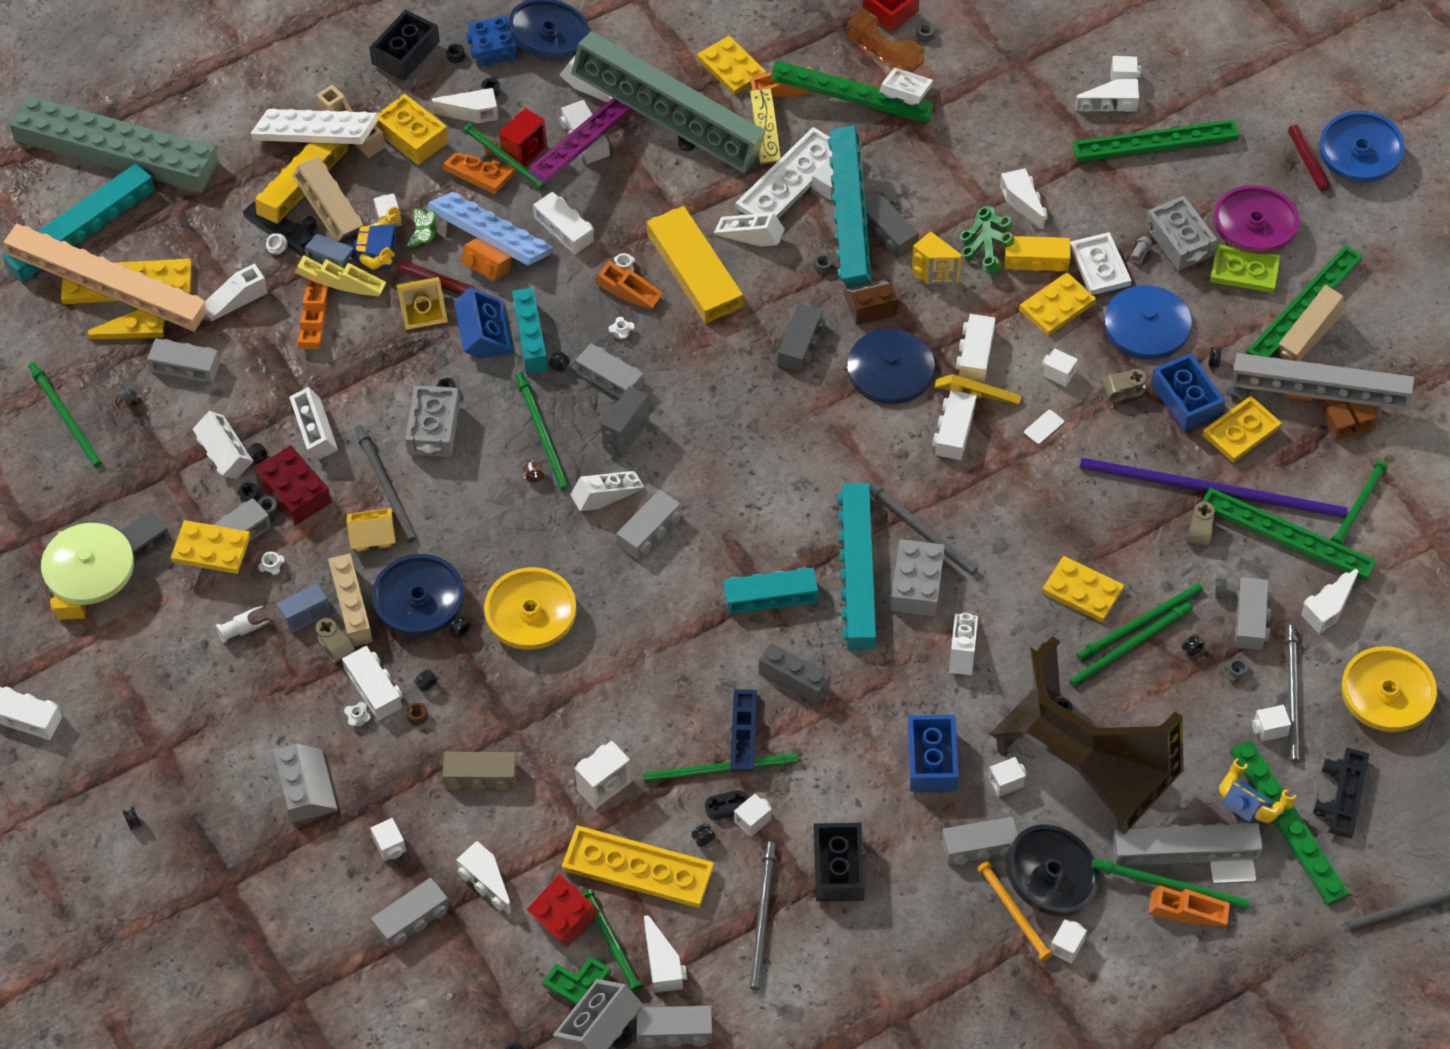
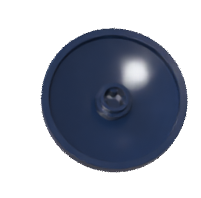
M527 0L518 4L512 10L508 22V31L513 41L526 52L547 59H563L576 55L578 43L589 34V26L578 10L558 0Z
M882 329L863 336L854 344L849 353L847 369L852 385L864 397L883 404H901L919 397L927 390L934 376L935 364L930 348L916 335L898 329Z
M413 554L391 562L380 572L373 586L372 600L378 618L386 627L402 635L425 636L446 628L458 616L464 602V587L458 571L446 560L428 554Z

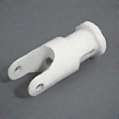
M263 606L233 617L232 621L223 625H215L223 644L227 643V640L239 634L243 636L268 624L270 620L258 625H252L247 618L249 614L262 609Z

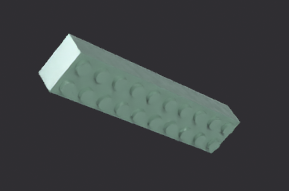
M592 31L578 43L571 72L572 75L744 174L757 161L766 132L764 129Z
M30 95L26 97L10 123V129L16 142L120 171H125L136 163L153 180L202 193L219 163L215 146Z

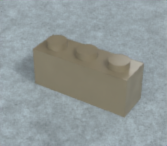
M444 752L442 775L444 788L459 790L461 788H473L475 790L496 788L498 790L515 788L517 766L515 752Z

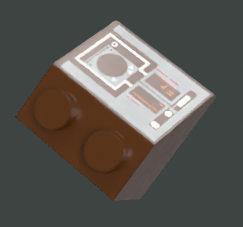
M881 280L843 290L856 325L897 315L898 299L890 282Z

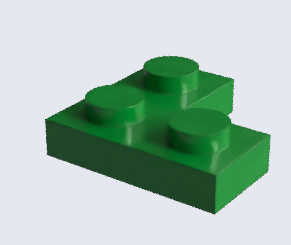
M589 957L578 974L575 975L556 963L543 980L542 985L576 1006L596 979H607L611 973V968Z

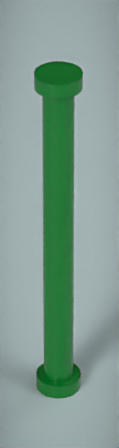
M469 122L464 126L462 132L465 135L469 134L534 183L538 190H541L546 185V183L544 184L528 173L529 169L473 128V124Z
M1377 461L1375 463L1373 473L1338 532L1331 537V541L1341 545L1344 544L1346 534L1382 473L1387 471L1388 465L1385 462Z
M593 890L584 891L582 894L600 911L594 920L629 983L628 988L633 993L640 991L644 985L640 980L638 981L594 899L595 894Z

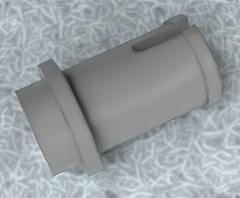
M1145 236L1137 239L1136 247L1130 255L1131 261L1136 257L1133 263L1142 264L1147 252L1152 249L1151 239Z

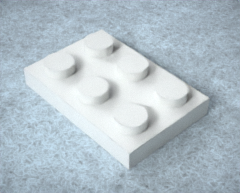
M894 67L881 84L879 92L884 93L888 98L897 97L903 99L907 104L915 105L919 104L929 91L933 80Z
M1110 232L1070 242V251L1086 287L1092 295L1131 286L1132 280Z

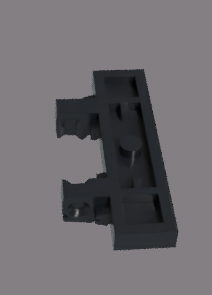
M255 201L243 210L245 218L270 235H283L287 240V247L302 257L305 256V246L313 239V231L317 228L315 218L309 215L301 224L296 223L295 225L284 217L277 224L256 214Z
M1346 747L1343 759H1337V761L1325 759L1321 773L1326 772L1331 777L1336 776L1335 780L1338 781L1335 800L1323 803L1317 799L1313 814L1325 817L1324 820L1330 821L1328 833L1352 839L1370 753Z

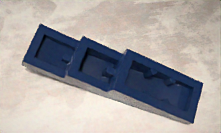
M734 689L730 770L754 771L757 690Z

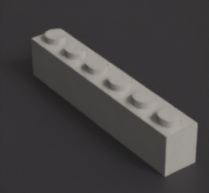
M1240 822L1238 824L1217 823L1204 826L1202 824H1193L1181 827L1169 825L1159 828L1145 826L1143 828H1131L1126 834L1114 829L1112 839L1115 864L1120 866L1259 860L1262 852L1259 824Z

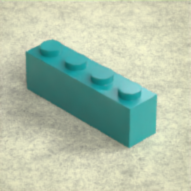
M533 288L513 290V306L526 374L548 371Z
M798 568L791 571H776L769 574H754L748 577H731L723 580L728 615L818 602V588L814 568Z

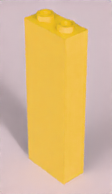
M684 206L672 209L668 213L646 221L648 237L705 324L743 308L742 292Z

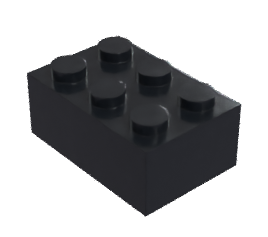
M405 9L369 47L371 63L405 80L440 43L438 25Z
M862 822L813 823L815 902L864 901Z

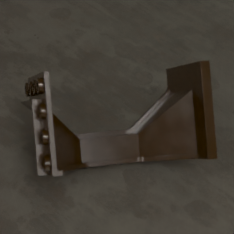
M1052 636L1047 642L1040 645L1038 651L1030 647L1034 689L998 724L990 735L996 738L998 753L1004 757L1008 755V747L1016 739H1029L1076 769L1113 812L1117 819V830L1126 834L1184 771L1183 717L1174 711L1163 724L1147 727L1097 728L1054 702L1060 695L1057 646L1060 644V640Z

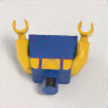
M395 206L391 207L387 211V216L379 222L369 226H362L359 229L358 238H346L345 244L354 248L358 262L371 270L379 267L391 269L392 259L395 256L394 248L396 242V232L393 223L401 221L399 216L401 211Z
M1238 758L1233 761L1229 772L1219 786V793L1224 798L1222 805L1245 820L1254 823L1265 824L1272 822L1285 809H1291L1296 799V795L1288 797L1289 790H1284L1280 802H1274L1238 779L1242 777L1247 768V764L1244 767L1236 764Z

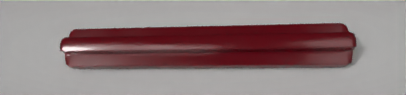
M1291 125L1288 133L1319 191L1327 190L1329 182L1299 125Z
M401 260L397 266L399 272L420 280L439 277L441 288L460 295L470 287L475 289L474 286L405 260Z

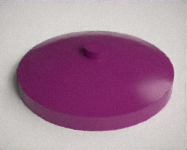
M1246 185L1229 190L1218 200L1215 206L1213 221L1219 236L1232 247L1249 253L1264 254L1283 249L1293 241L1299 227V213L1294 203L1283 193L1266 186Z

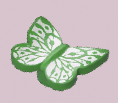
M413 209L414 222L417 227L406 244L408 248L418 246L422 242L427 244L435 237L437 227L434 224L437 221V214L434 211L429 210L426 213L421 209Z

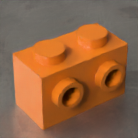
M476 238L464 245L460 263L484 275L487 279L496 281L509 274L513 257Z

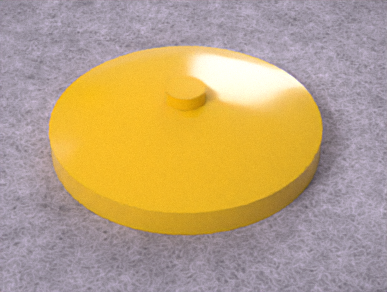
M536 567L517 569L499 578L488 591L484 603L485 619L491 633L499 641L510 647L522 650L545 648L558 642L571 629L576 617L575 595L567 581L550 570Z
M1381 646L1360 652L1348 663L1341 681V693L1348 710L1363 724L1380 731L1401 732L1418 726L1430 715L1437 697V686L1431 670L1420 658L1400 648Z

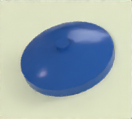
M1351 111L1335 117L1323 129L1319 143L1320 155L1325 165L1339 177L1354 182H1374L1389 176L1399 167L1405 148L1404 139L1399 128L1388 118L1369 111Z
M1141 285L1121 291L1110 301L1105 313L1104 326L1110 341L1127 355L1148 360L1161 359L1176 353L1187 342L1191 330V315L1186 304L1174 293L1157 286Z

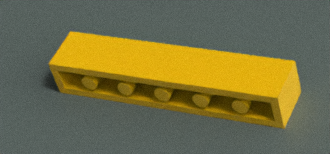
M314 142L307 144L304 150L298 156H295L292 162L282 169L280 174L268 184V187L256 196V214L278 224L305 196L292 176L297 166L319 156L329 171L348 151V144Z

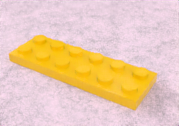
M191 259L114 263L124 265L127 269L134 272H141L151 279L161 280L166 285L180 288L185 293L191 295ZM65 278L62 279V304L118 301Z
M577 825L561 867L562 871L700 908L714 868V862Z

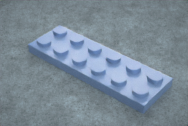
M451 192L428 202L426 210L434 211L437 216L526 265H531L552 253L553 247L546 244L544 240L533 237L528 231L513 226L510 221L502 220L495 216L493 212L479 207L477 203L462 198L458 193Z

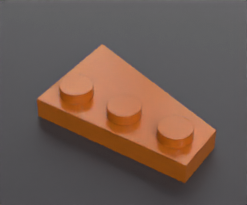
M456 152L443 163L444 171L493 194H496L518 172L511 166L500 165V161L492 160L489 163L480 161L479 157Z

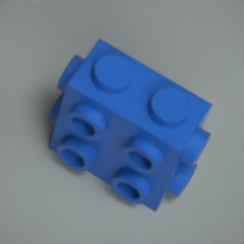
M507 16L468 23L469 32L465 33L468 44H472V47H470L471 57L476 59L478 67L517 59L516 43L509 34V20Z

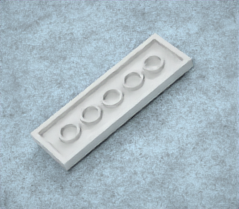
M267 109L250 134L253 140L363 144L379 119L377 113Z
M814 127L811 128L736 202V209L746 215L774 212L779 219L812 186V175L832 156V151H830L828 146V138L831 137Z

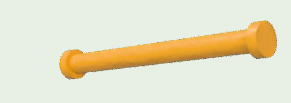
M990 862L982 863L977 868L978 872L985 876L1039 953L1038 958L1040 961L1043 962L1053 955L1051 949H1047L992 871Z

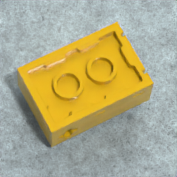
M403 94L399 99L383 109L381 113L377 114L379 120L375 125L383 131L384 139L417 165H420L449 143L447 126L406 94Z

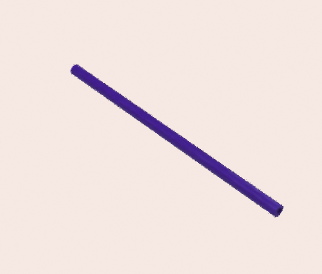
M1081 458L1080 463L1081 469L1208 492L1209 488H1212L1235 498L1346 518L1348 507L1088 458Z

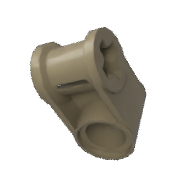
M1133 369L1106 376L1102 382L1109 401L1116 403L1142 396L1146 389L1144 385L1146 382L1145 372L1140 369Z
M1199 502L1195 506L1187 543L1209 547L1215 513L1211 503Z
M323 618L317 622L316 632L318 634V641L335 664L342 660V658L355 652L350 639L340 630L335 621L330 618Z

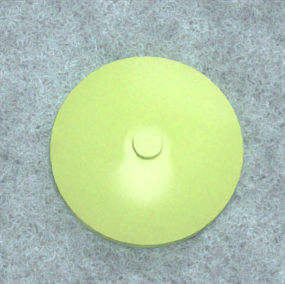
M100 523L79 524L62 531L48 544L41 560V572L48 589L59 599L80 605L98 603L118 593L128 582L134 567L133 552L126 537L117 529Z

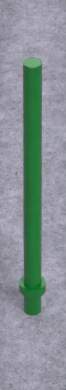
M31 362L28 368L32 372V378L39 383L95 468L99 467L102 462L45 378V372L39 369L35 362Z
M517 373L515 375L518 382L517 388L523 394L560 490L565 491L569 486L530 391L531 385L526 381L524 373Z
M1200 583L1193 585L1099 641L1087 644L1085 649L1076 653L1078 660L1083 661L1089 656H1096L1098 651L1203 591L1202 585Z
M1187 602L1179 608H1173L1170 614L1069 680L1070 685L1073 688L1171 623L1176 620H1182L1185 614L1193 610L1192 605Z
M778 753V756L757 758L754 761V768L777 765L785 767V764L798 763L797 753L788 755ZM731 762L643 773L644 782L729 772L732 771L730 770Z
M1093 859L1091 868L1105 871L1104 874L1107 875L1112 873L1180 892L1188 889L1244 909H1248L1250 900L1116 865L1110 860L1105 862Z

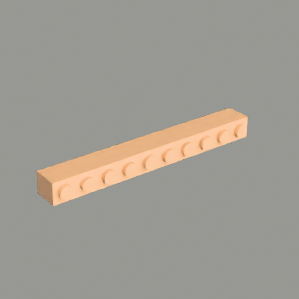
M16 223L3 242L6 254L191 331L195 332L207 313L205 300L197 295H190L180 288L166 285L161 280L151 279L141 272L127 269L124 265H117L104 257L92 255L85 249H78L65 241L61 242L53 239L50 235L36 232L29 226H22Z

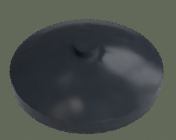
M1048 824L1031 826L1022 831L1013 840L1007 851L1006 871L1013 889L1026 904L1041 913L1051 916L1075 914L1081 911L1093 899L1099 884V872L1097 869L1091 868L1092 861L1095 859L1093 854L1080 838L1064 828Z

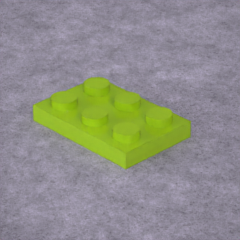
M1217 244L1210 282L1274 293L1280 255L1249 253L1231 246Z

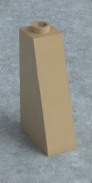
M1327 285L1322 288L1279 343L1280 355L1285 360L1300 361L1344 314L1343 295Z

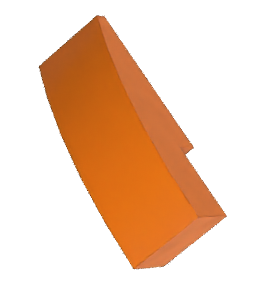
M772 72L750 78L752 90L771 89L772 97H791L812 93L808 90L771 81Z
M611 261L606 263L594 281L595 284L613 295L651 310L663 295L662 291L629 268L625 272Z
M1159 885L1151 892L1148 914L1177 922L1226 927L1230 903L1188 889L1178 892Z

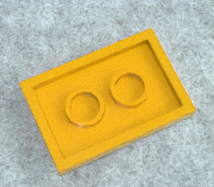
M730 36L697 54V60L734 96L751 86L750 78L766 73Z
M1065 273L1021 303L1019 311L1043 333L1049 336L1096 303V298L1070 274Z
M1249 396L1205 428L1202 435L1234 463L1278 431L1282 423L1252 396Z
M184 520L171 555V561L177 564L238 574L250 539L249 531Z
M1063 556L1042 588V594L1103 623L1122 593L1124 584Z

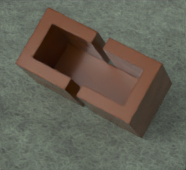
M1350 402L1348 404L1336 403L1327 407L1324 416V422L1334 441L1353 436L1350 427H1353L1356 434L1374 430L1378 420V415L1372 405Z

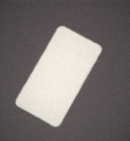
M1048 410L1030 425L1024 433L1040 444L1062 425L1064 420L1052 410Z
M1253 860L1210 863L1214 883L1256 880Z

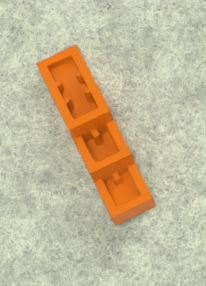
M308 279L302 302L303 312L297 344L298 349L320 350L330 287Z

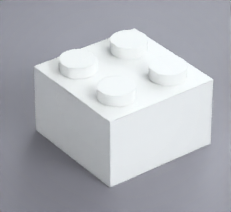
M613 741L606 745H601L592 756L582 759L575 767L577 791L594 809H597L632 782L630 759Z

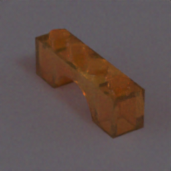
M864 8L847 22V36L851 40L858 42L866 50L871 51L893 67L912 73L924 63L925 49L911 39L890 41L883 38L878 33L879 18Z

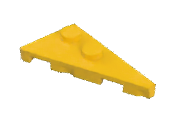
M138 309L88 330L87 335L89 340L162 338L165 334L166 320Z
M954 374L936 379L934 386L937 389L977 395L976 399L987 398L1013 404H1020L1021 395Z

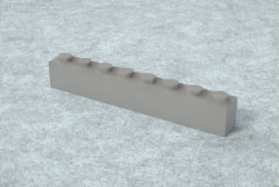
M1240 353L1236 354L1232 387L1402 410L1410 409L1414 383L1413 376Z

